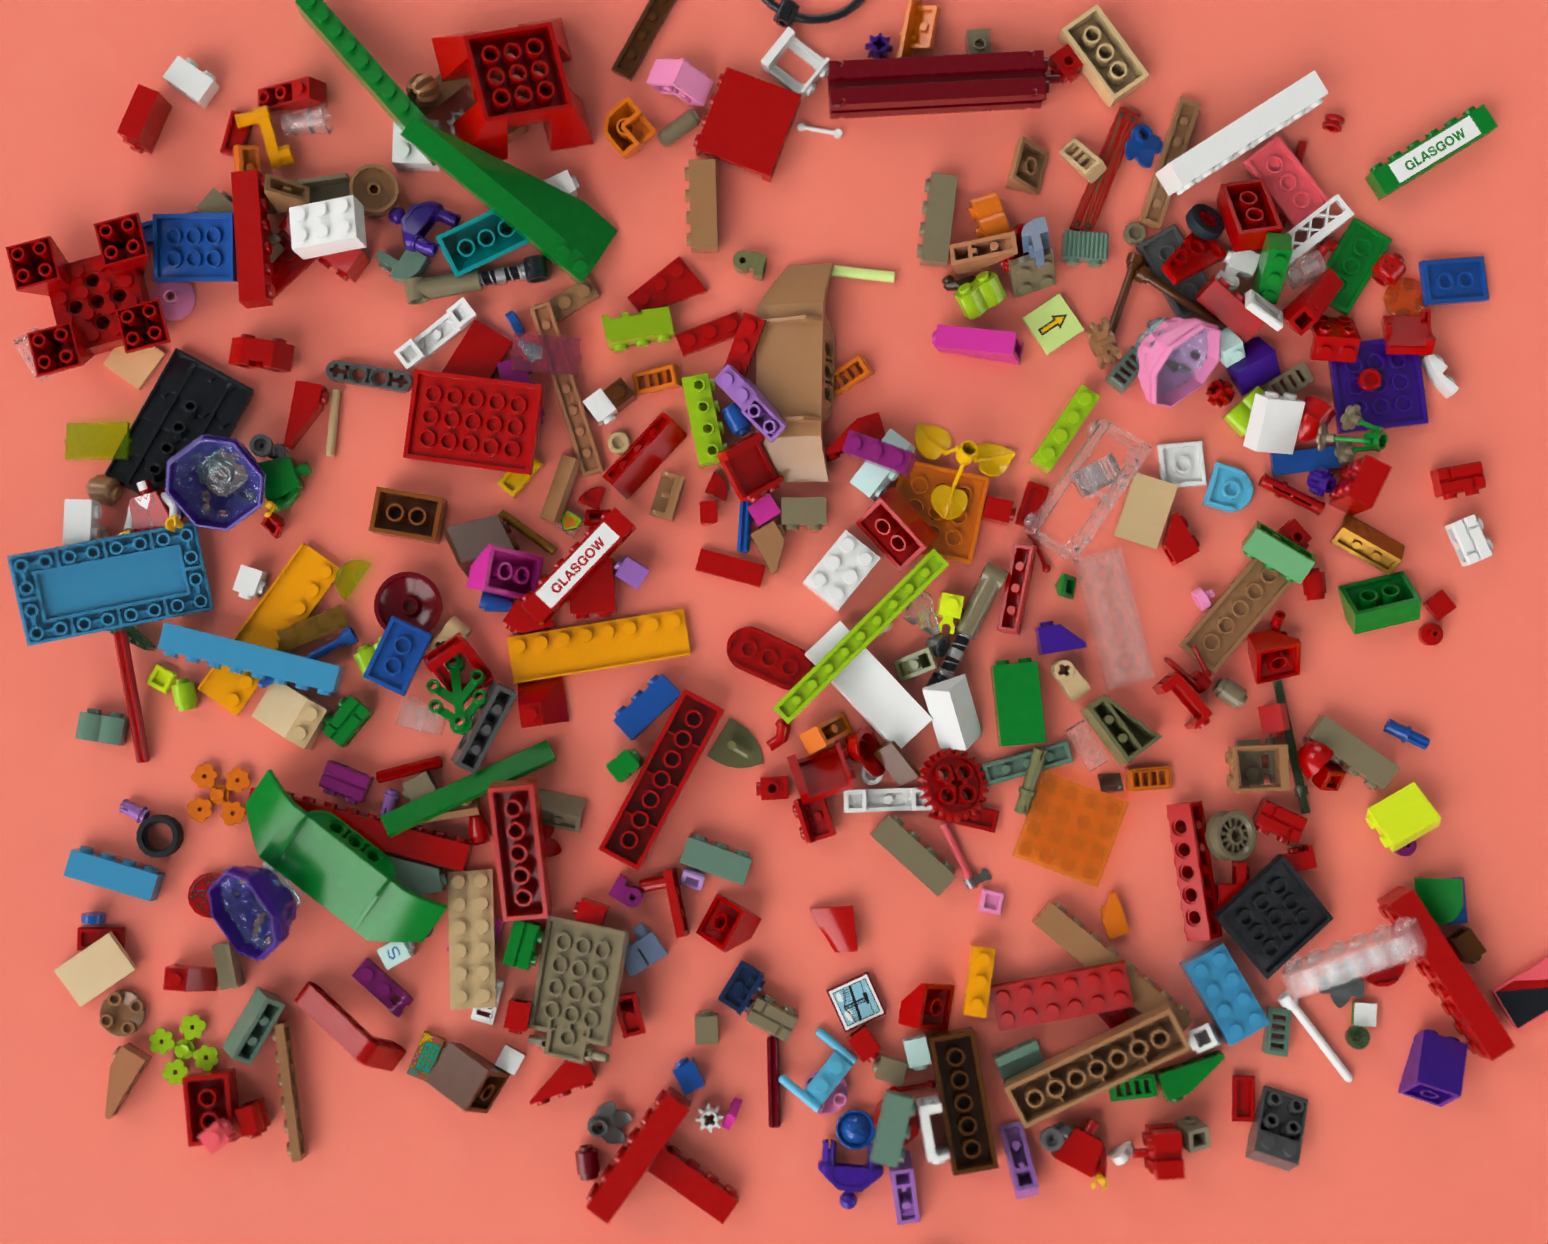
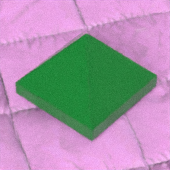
M1064 573L1061 574L1055 584L1059 596L1073 600L1076 577Z

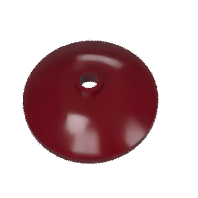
M401 572L389 577L381 584L375 596L374 612L378 623L384 630L391 617L395 616L430 632L440 619L442 598L436 585L426 576L415 572ZM409 603H414L415 605L412 611H409L407 608Z

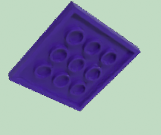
M1384 339L1360 342L1356 363L1328 361L1338 434L1371 430L1362 425H1356L1352 430H1342L1340 418L1349 405L1354 406L1355 404L1361 407V417L1364 421L1383 427V429L1429 423L1420 355L1386 354ZM1368 368L1376 369L1382 377L1381 385L1371 392L1363 391L1357 383L1358 375Z

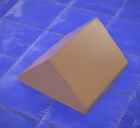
M1020 136L1015 148L1006 188L1039 195L1050 153L1026 137Z

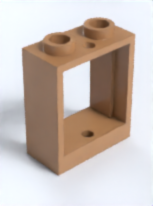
M1288 744L1228 747V751L1225 753V761L1229 765V774H1227L1226 782L1231 792L1291 790ZM1273 751L1275 784L1239 786L1237 752Z

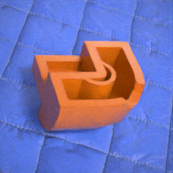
M628 95L605 116L603 125L604 135L624 160L636 155L641 151V147L657 134V131L642 115V111Z

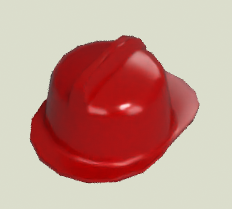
M862 726L857 733L845 738L848 756L851 760L863 764L868 773L874 777L884 774L885 768L873 754L880 746V743L870 727Z

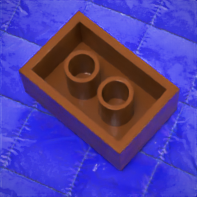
M377 487L369 531L379 535L440 545L448 501L442 497Z

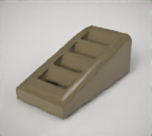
M1301 362L1261 388L1264 392H1274L1271 386L1275 385L1281 396L1284 393L1293 394L1313 382L1314 377L1305 363ZM1296 371L1299 373L1304 382L1301 381ZM1290 375L1297 385L1296 387L1292 385L1287 376ZM1279 381H1283V383L1289 390L1288 392L1284 390Z

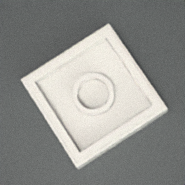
M1202 441L1157 445L1160 480L1178 485V488L1207 485Z

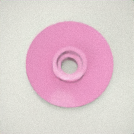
M158 282L151 294V300L157 298L161 300L165 319L170 321H177L187 317L192 312L196 302L195 291L189 282ZM174 293V298L168 300V295Z

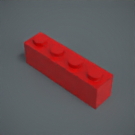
M665 1144L649 1166L648 1172L721 1224H724L739 1202L737 1190L728 1184L726 1186L718 1182L719 1178L710 1171L706 1173L699 1168L700 1164L692 1158L688 1160L680 1155L682 1152L677 1147Z

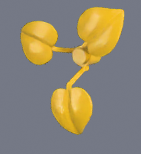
M918 422L915 429V444L918 451L924 457L936 460L940 457L941 453L949 455L957 452L956 459L961 465L951 488L947 485H939L931 494L933 508L946 520L956 519L967 507V494L963 490L955 489L965 465L970 464L974 460L975 463H978L979 470L982 473L996 477L1006 471L1015 456V452L1006 447L992 443H982L977 446L971 440H966L962 442L961 446L956 445L948 450L951 446V437L946 430Z

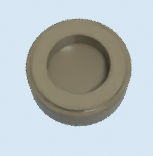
M1132 222L1124 229L1123 238L1127 244L1137 246L1146 238V229L1141 223Z

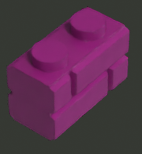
M329 760L318 786L324 788V793L331 796L340 794L345 796L344 801L356 805L357 802L365 801L374 777L336 761Z

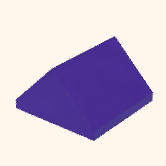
M1259 336L1244 344L1245 358L1227 368L1224 366L1241 396L1281 375L1275 350Z

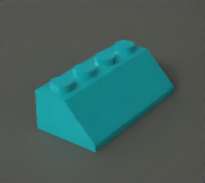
M491 210L434 237L456 278L529 243Z

